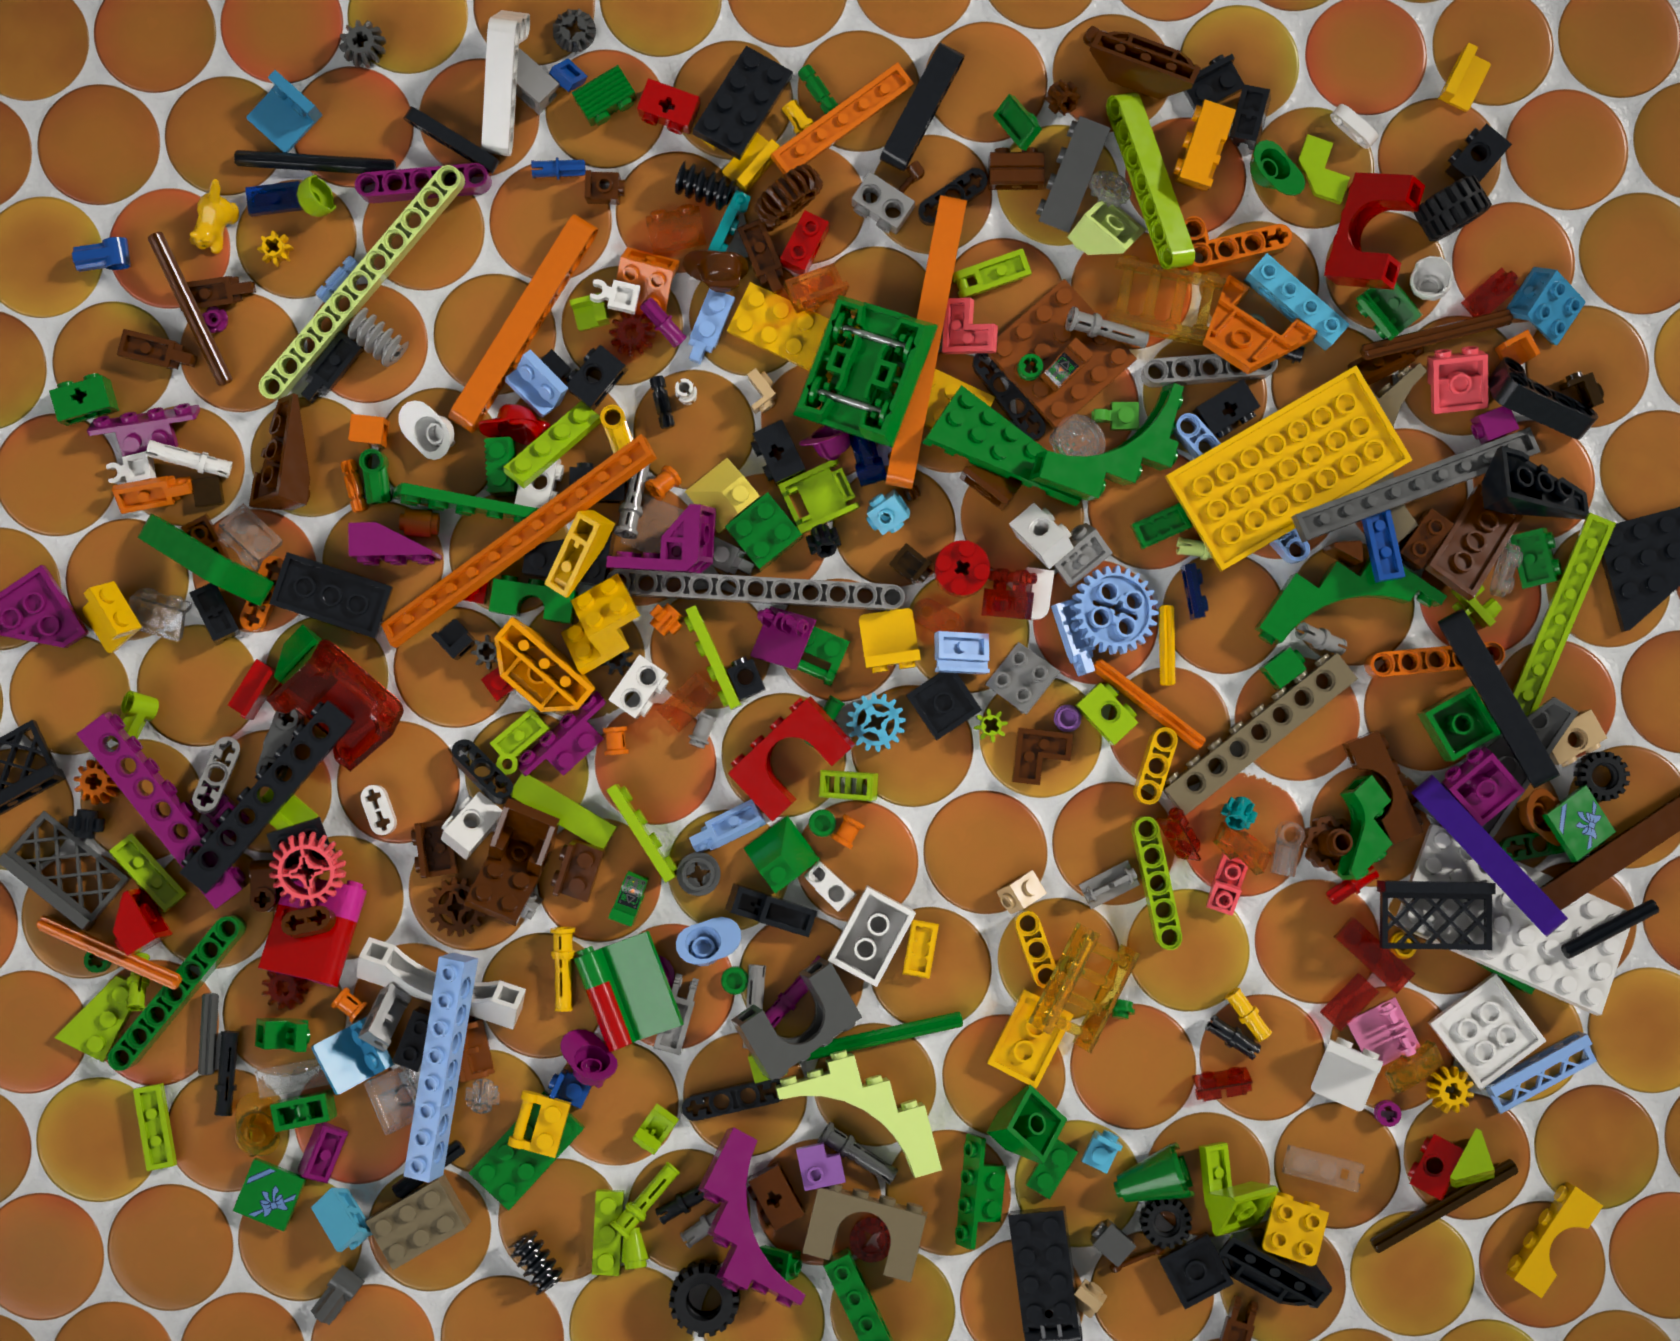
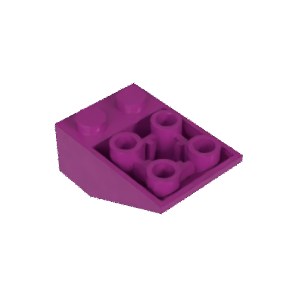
M377 522L348 523L349 556L357 559V563H363L365 566H378L380 561L390 563V565H407V560H412V562H418L419 565H433L434 560H442V555Z

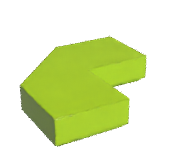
M1308 134L1297 163L1301 171L1304 172L1314 196L1340 205L1350 177L1325 168L1333 143Z

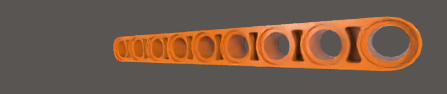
M575 214L570 217L451 408L448 415L449 420L470 433L475 432L479 421L484 419L505 385L506 376L513 372L592 245L598 233L597 227Z

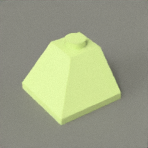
M1104 195L1083 215L1067 238L1073 242V245L1078 250L1084 251L1087 255L1122 254L1146 229Z

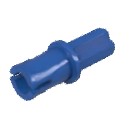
M556 157V160L548 161L531 160L532 169L543 168V170H532V178L557 177V180H560V177L584 176L586 172L584 160H559L558 157Z

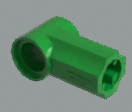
M367 449L359 457V464L363 470L367 504L391 502L392 497L387 469L389 465L388 458L380 451ZM377 455L380 459V464L377 468L370 469L368 460L371 456Z

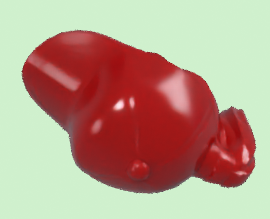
M505 404L499 409L497 418L482 420L478 423L479 430L484 436L511 437L523 445H530L551 427L548 422L537 420L529 408L516 404Z

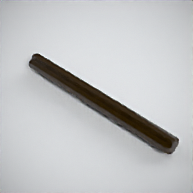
M1512 1159L1502 1162L1494 1167V1178L1457 1188L1445 1195L1443 1200H1436L1370 1239L1371 1245L1377 1253H1381L1518 1173L1516 1164Z

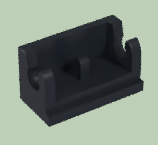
M1243 84L1230 132V138L1233 139L1235 146L1245 143L1250 150H1254L1255 146L1260 142L1271 101L1270 89Z
M209 583L189 592L216 646L222 644L224 639L238 635L237 631H239V628L217 586Z

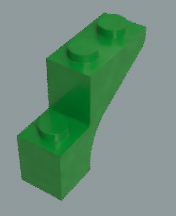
M1372 775L1357 777L1340 793L1350 812L1351 826L1349 834L1353 840L1351 850L1346 855L1341 856L1337 869L1338 875L1342 880L1357 881L1365 877L1369 872L1368 868L1373 863L1382 860L1387 855L1386 850L1393 844L1374 820L1385 812L1384 807L1391 802V799Z

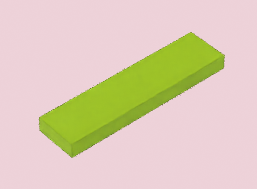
M521 773L513 786L512 797L559 818L560 826L592 845L605 849L617 828L614 824L529 774L524 776Z

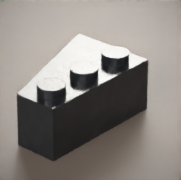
M613 531L605 547L578 584L596 586L606 580L607 575L610 573V568L606 567L607 556L613 555L616 537ZM565 539L540 543L525 554L522 573L528 576L547 578Z

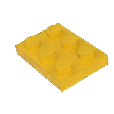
M1023 989L987 1060V1064L1037 1089L1074 1014Z

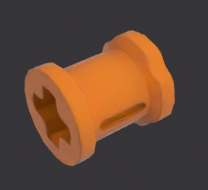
M665 465L659 475L645 482V487L649 494L658 501H662L669 490L680 486L682 483L678 473L671 466Z
M627 726L603 728L607 744V750L604 751L605 756L629 754V749H626L625 744Z
M844 814L842 816L843 822L836 834L831 835V838L852 849L853 840L859 830L864 829L865 825Z
M348 987L344 988L331 1004L332 1008H338L350 1017L349 1021L351 1023H354L368 1006L367 1002H361L354 997Z

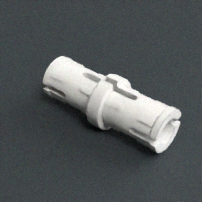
M680 379L681 382H677L675 385V395L677 398L679 397V401L683 404L692 405L691 402H695L697 399L696 387L693 388L694 384L689 379Z

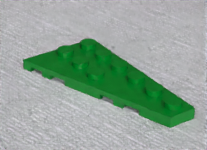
M962 385L953 395L922 442V444L930 447L932 444L944 449V453L951 456L958 454L968 458L971 464L1007 479L1011 476L1021 480V484L1029 488L1035 486L1043 489L1046 495L1075 507L1082 500L1076 496L1029 480L1036 454L1048 450Z
M401 483L393 488L391 496L393 500H399L401 504L417 506V504L428 505V509L444 511V509L448 508L455 509V514L464 516L480 513L486 514V517L503 520V517L512 518L515 523H520L539 509L408 483Z

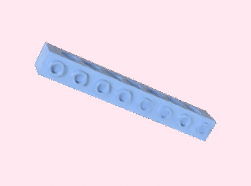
M450 953L438 958L404 1177L429 1183L444 1174L478 958Z

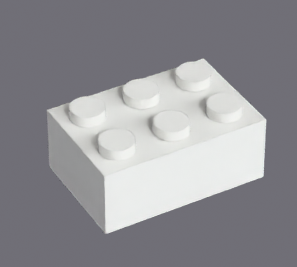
M866 886L832 949L828 961L877 987L916 912L879 891Z

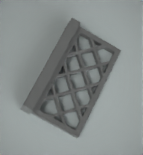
M46 811L40 814L7 853H3L0 856V865L85 931H89L96 923L94 921L130 880L128 876L80 838L74 837L70 830ZM47 820L54 827V837L39 839V827ZM59 830L66 836H59ZM34 834V839L29 840L30 837ZM71 839L74 841L75 854L60 856L59 840ZM54 841L55 856L40 858V843ZM34 843L35 859L24 860L17 854L24 844ZM80 847L87 853H80ZM81 857H94L96 859L97 871L82 872ZM76 858L77 873L62 875L61 859ZM56 860L57 875L44 876L41 873V862ZM36 862V869L29 863ZM101 864L108 868V870H101ZM114 873L121 880L114 888L103 889L102 874ZM97 875L98 890L83 892L82 876ZM77 877L78 892L69 894L64 892L62 879ZM57 879V885L54 884L51 880ZM103 893H109L105 898H103ZM98 894L99 905L91 913L84 907L83 896ZM78 896V898H79V903H78L76 900H74L72 897Z

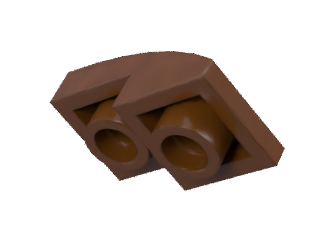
M207 513L181 527L188 535L230 559Z

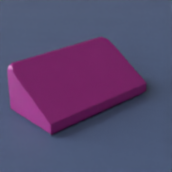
M327 1122L316 1124L297 1169L301 1177L328 1183L348 1131Z

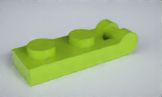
M1022 248L953 273L952 280L953 283H957L959 288L957 292L959 298H972L975 295L1032 275ZM974 276L976 285L969 287L967 279Z

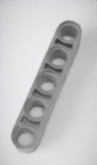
M1217 354L1155 358L1147 362L1142 369L1141 380L1146 386L1153 388L1173 383L1194 385L1232 382L1242 379L1244 381L1267 378L1277 368L1278 360L1276 359L1269 363V370L1267 371L1259 368L1250 374H1246L1243 371L1240 373L1232 371L1230 363ZM1203 364H1212L1215 368V374H1206L1202 368ZM1177 365L1185 366L1188 370V376L1180 377L1177 375L1175 367ZM1151 367L1158 368L1161 372V378H1151L1148 374V369Z

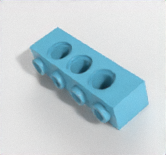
M1268 253L1265 254L1243 280L1292 323L1298 318L1317 330L1313 341L1324 351L1332 346L1350 325Z

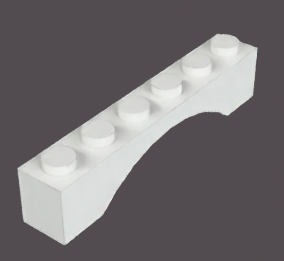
M369 937L358 958L356 978L383 987L392 983L410 996L432 1002L436 972L416 963L395 945ZM500 980L475 982L469 1015L513 1030L523 1007L526 989Z

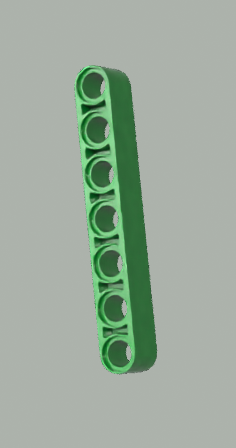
M238 915L225 916L212 926L175 971L182 977V982L179 984L182 990V997L180 999L175 998L171 988L166 986L161 988L110 1050L107 1060L112 1069L116 1071L126 1070L135 1066L244 935L246 923L242 917ZM228 921L233 922L235 925L233 935L226 932L225 925ZM211 942L218 948L216 956H212L208 952V945ZM192 964H196L200 969L198 978L192 976L190 972ZM157 1007L162 1008L164 1011L163 1020H159L155 1015ZM139 1028L146 1032L147 1039L145 1042L138 1038ZM121 1050H124L128 1053V1063H124L121 1060Z

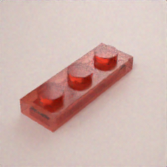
M1351 917L1333 936L1395 994H1398L1415 975L1389 949L1380 948V941L1354 917Z

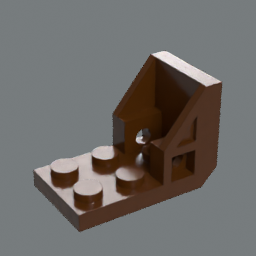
M508 798L491 840L488 857L469 891L464 905L516 926L551 856L560 819Z

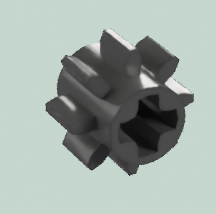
M486 635L484 642L475 640L477 649L476 651H471V654L477 655L479 658L475 663L476 665L480 666L483 662H486L487 669L491 670L492 663H498L495 641L492 643L491 637ZM488 645L489 648L495 651L494 654L489 656V659L483 655V651L488 649Z

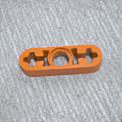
M277 556L265 558L261 563L258 573L270 579L272 571L268 569L269 565H275L278 562L277 566L281 568L284 559ZM274 573L271 580L277 582L279 573ZM274 585L271 588V597L275 588ZM271 597L262 604V606L266 607L265 610L258 609L256 617L260 621L258 624L253 623L252 626H250L251 621L248 620L249 614L254 615L257 607H253V603L246 600L240 614V624L244 629L258 632L265 628L274 608V605L269 604Z

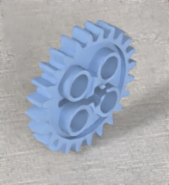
M1118 565L1113 567L1112 572L1109 566L1102 568V573L1097 569L1092 572L1093 577L1088 575L1083 578L1086 585L1081 583L1076 586L1081 593L1072 595V598L1078 601V604L1070 606V609L1077 611V615L1071 617V620L1079 621L1080 623L1075 628V631H1084L1081 640L1090 638V648L1099 644L1100 653L1105 652L1107 648L1110 655L1116 654L1117 649L1120 654L1127 653V647L1130 651L1136 650L1137 644L1143 645L1146 643L1143 636H1152L1153 633L1148 627L1157 625L1151 617L1159 614L1158 611L1152 610V606L1157 604L1158 601L1150 600L1149 597L1155 591H1146L1145 587L1148 581L1138 582L1140 573L1134 574L1131 577L1130 568L1124 569L1122 573ZM1103 587L1108 588L1110 591L1109 599L1104 598L1102 595ZM1128 596H1131L1135 601L1134 609L1127 604ZM1093 601H1095L1096 603H1098L1099 605H1102V606H1099V607H1098V606H1095V605L1093 604ZM1095 612L1102 616L1101 625L1094 621ZM1127 614L1135 615L1136 620H1134V618L1128 616ZM1120 621L1127 625L1126 634H1123L1119 629Z

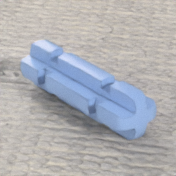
M348 256L342 262L344 265L342 267L339 266L325 281L326 285H321L315 294L323 302H327L359 264L352 256Z

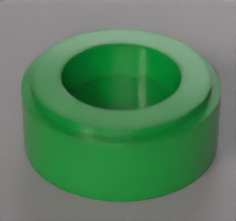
M825 809L815 811L809 819L810 830L819 837L829 836L836 828L835 816Z
M732 966L724 971L721 977V984L726 992L736 995L742 993L747 988L749 977L743 968Z

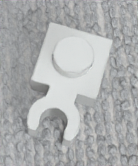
M593 280V286L601 288L602 293L599 295L590 293L591 301L601 303L607 300L608 309L635 315L641 290L640 285L613 280L612 287H609L602 280Z
M146 452L122 457L123 465L119 463H109L106 465L107 469L117 470V476L108 479L109 483L121 484L125 480L126 483L156 478L153 458L146 457Z

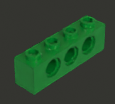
M849 1247L833 1254L830 1260L824 1259L823 1267L859 1341H894Z

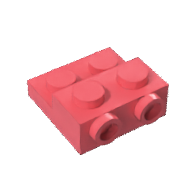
M1477 346L1462 347L1461 353L1451 354L1449 349H1440L1434 351V356H1427V381L1431 385V412L1433 414L1488 408L1487 353L1479 350Z

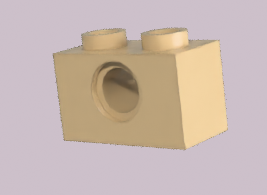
M1591 709L1578 712L1549 755L1554 765L1561 764L1562 767L1570 765L1577 760L1576 755L1584 751L1588 754L1601 747L1600 742L1607 739ZM1571 732L1577 738L1574 747L1568 743V736Z

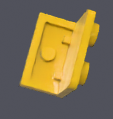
M115 581L89 587L84 592L88 603L82 609L83 614L107 653L117 651L142 628Z
M910 608L863 614L859 617L866 669H872V673L889 671L888 666L899 665V669L916 667L915 662L921 661L913 611Z
M1278 1192L1269 1207L1271 1211L1262 1242V1249L1307 1266L1316 1265L1329 1212L1320 1210V1205L1308 1201H1304L1302 1204L1293 1201V1196Z

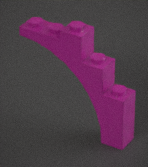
M734 1127L729 1128L698 1188L699 1191L704 1193L703 1198L714 1204H718L719 1201L722 1202L707 1233L714 1237L712 1241L724 1248H728L729 1245L731 1246L716 1277L723 1280V1287L736 1293L738 1289L747 1290L750 1283H753L751 1286L753 1290L764 1295L770 1292L777 1296L775 1301L783 1306L791 1308V1305H801L806 1295L790 1285L771 1266L761 1251L751 1228L747 1209L746 1182L750 1160L758 1140Z

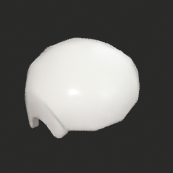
M1428 256L1420 259L1415 264L1410 276L1411 291L1422 300L1436 301L1445 296L1450 290L1453 281V270L1450 263L1442 257Z

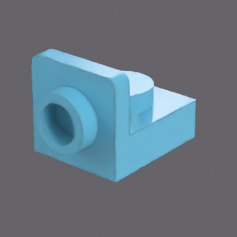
M1105 1129L1103 1133L1095 1130L1081 1161L1107 1174L1117 1152L1121 1151L1123 1147L1117 1141L1119 1137Z

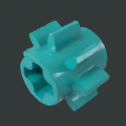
M1239 796L1235 799L1230 797L1228 803L1224 804L1221 814L1226 816L1224 822L1234 830H1242L1244 828L1248 830L1258 815L1257 812L1252 811L1255 804L1246 797Z

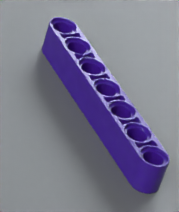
M1432 774L1411 792L1546 937L1568 920L1565 914Z

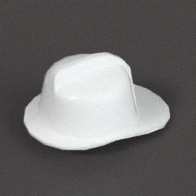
M410 401L402 406L399 412V425L405 437L428 459L437 460L445 456L449 448L456 443L454 440V427L447 418L439 416L431 407L421 401Z

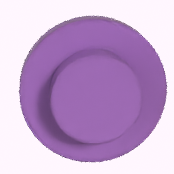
M1063 705L1056 710L1054 723L1059 730L1072 732L1079 727L1081 714L1076 707Z

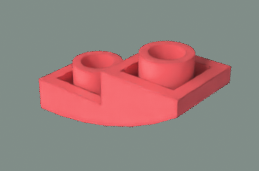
M1222 852L1207 899V908L1233 916L1242 892L1241 886L1250 864L1248 859Z

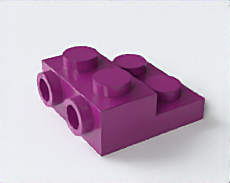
M1485 745L1481 749L1479 747L1472 749L1466 756L1467 761L1461 766L1449 768L1445 773L1446 778L1442 781L1481 826H1484L1525 791Z

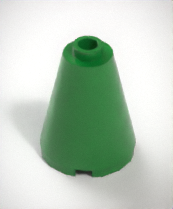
M1177 1142L1170 1143L1118 1174L1117 1181L1114 1182L1118 1198L1123 1197L1125 1202L1193 1197L1194 1192L1188 1190L1189 1187L1193 1186L1186 1160L1184 1155L1178 1157L1175 1151L1180 1149Z

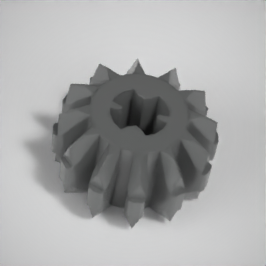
M356 20L354 28L346 25L348 34H340L343 43L339 45L340 50L345 52L344 58L348 62L353 60L354 66L358 68L362 62L366 68H370L371 60L379 63L380 59L377 55H383L386 52L384 47H382L386 44V39L384 36H381V29L377 26L373 28V24L368 20L363 26L359 20Z

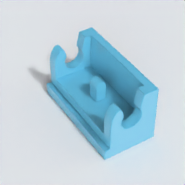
M332 1187L311 1207L337 1252H342L348 1246L353 1250L368 1236L372 1235L365 1222L367 1219L349 1189Z

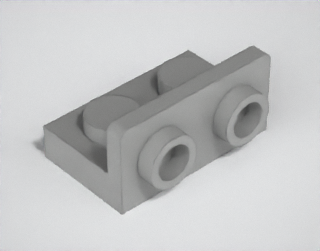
M1087 523L1076 526L1070 532L1072 536L1069 539L1074 549L1054 565V568L1069 587L1075 585L1113 553L1098 531Z

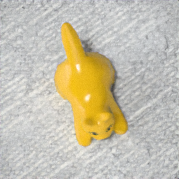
M217 179L212 180L209 193L200 197L197 204L199 216L196 226L189 233L191 244L196 245L199 249L210 247L211 252L214 254H219L223 249L225 226L227 224H235L239 218V208L236 203L229 202L225 198L220 197L221 187Z

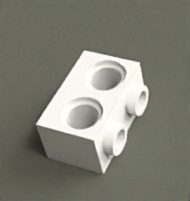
M639 654L608 700L635 719H638L640 715L645 717L653 706V703L650 701L655 693L660 695L669 683L666 679L668 673ZM649 669L653 670L656 674L655 681L650 685H645L641 679L643 672ZM631 692H637L640 696V703L636 707L631 708L626 703V697Z

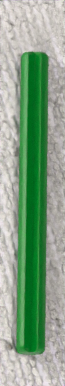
M954 1012L836 1038L829 1045L819 1047L813 1051L806 1061L827 1057L831 1053L842 1050L850 1052L963 1026L962 1015L960 1012Z

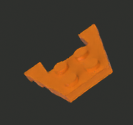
M1229 275L1206 333L1203 346L1246 374H1250L1315 338L1317 330L1298 318L1280 335L1236 307L1248 294L1250 287Z

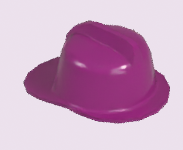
M822 426L813 432L811 436L800 441L799 445H812L820 457L834 461L850 447L851 440L849 433Z
M576 1029L569 1031L563 1036L560 1043L561 1052L572 1067L577 1081L587 1086L602 1087L604 1081L616 1072L618 1065L615 1056L608 1052L601 1039L590 1031Z

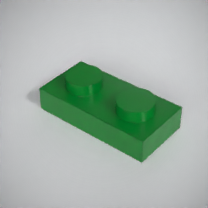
M1057 1138L1044 1164H1036L1025 1183L1026 1186L1050 1200L1078 1151Z

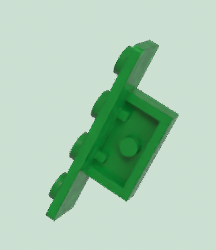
M966 1134L963 1148L964 1161L961 1172L960 1198L958 1200V1220L955 1229L956 1244L969 1250H974L976 1247L978 1222H1001L1006 1166L984 1164L986 1138L975 1134Z

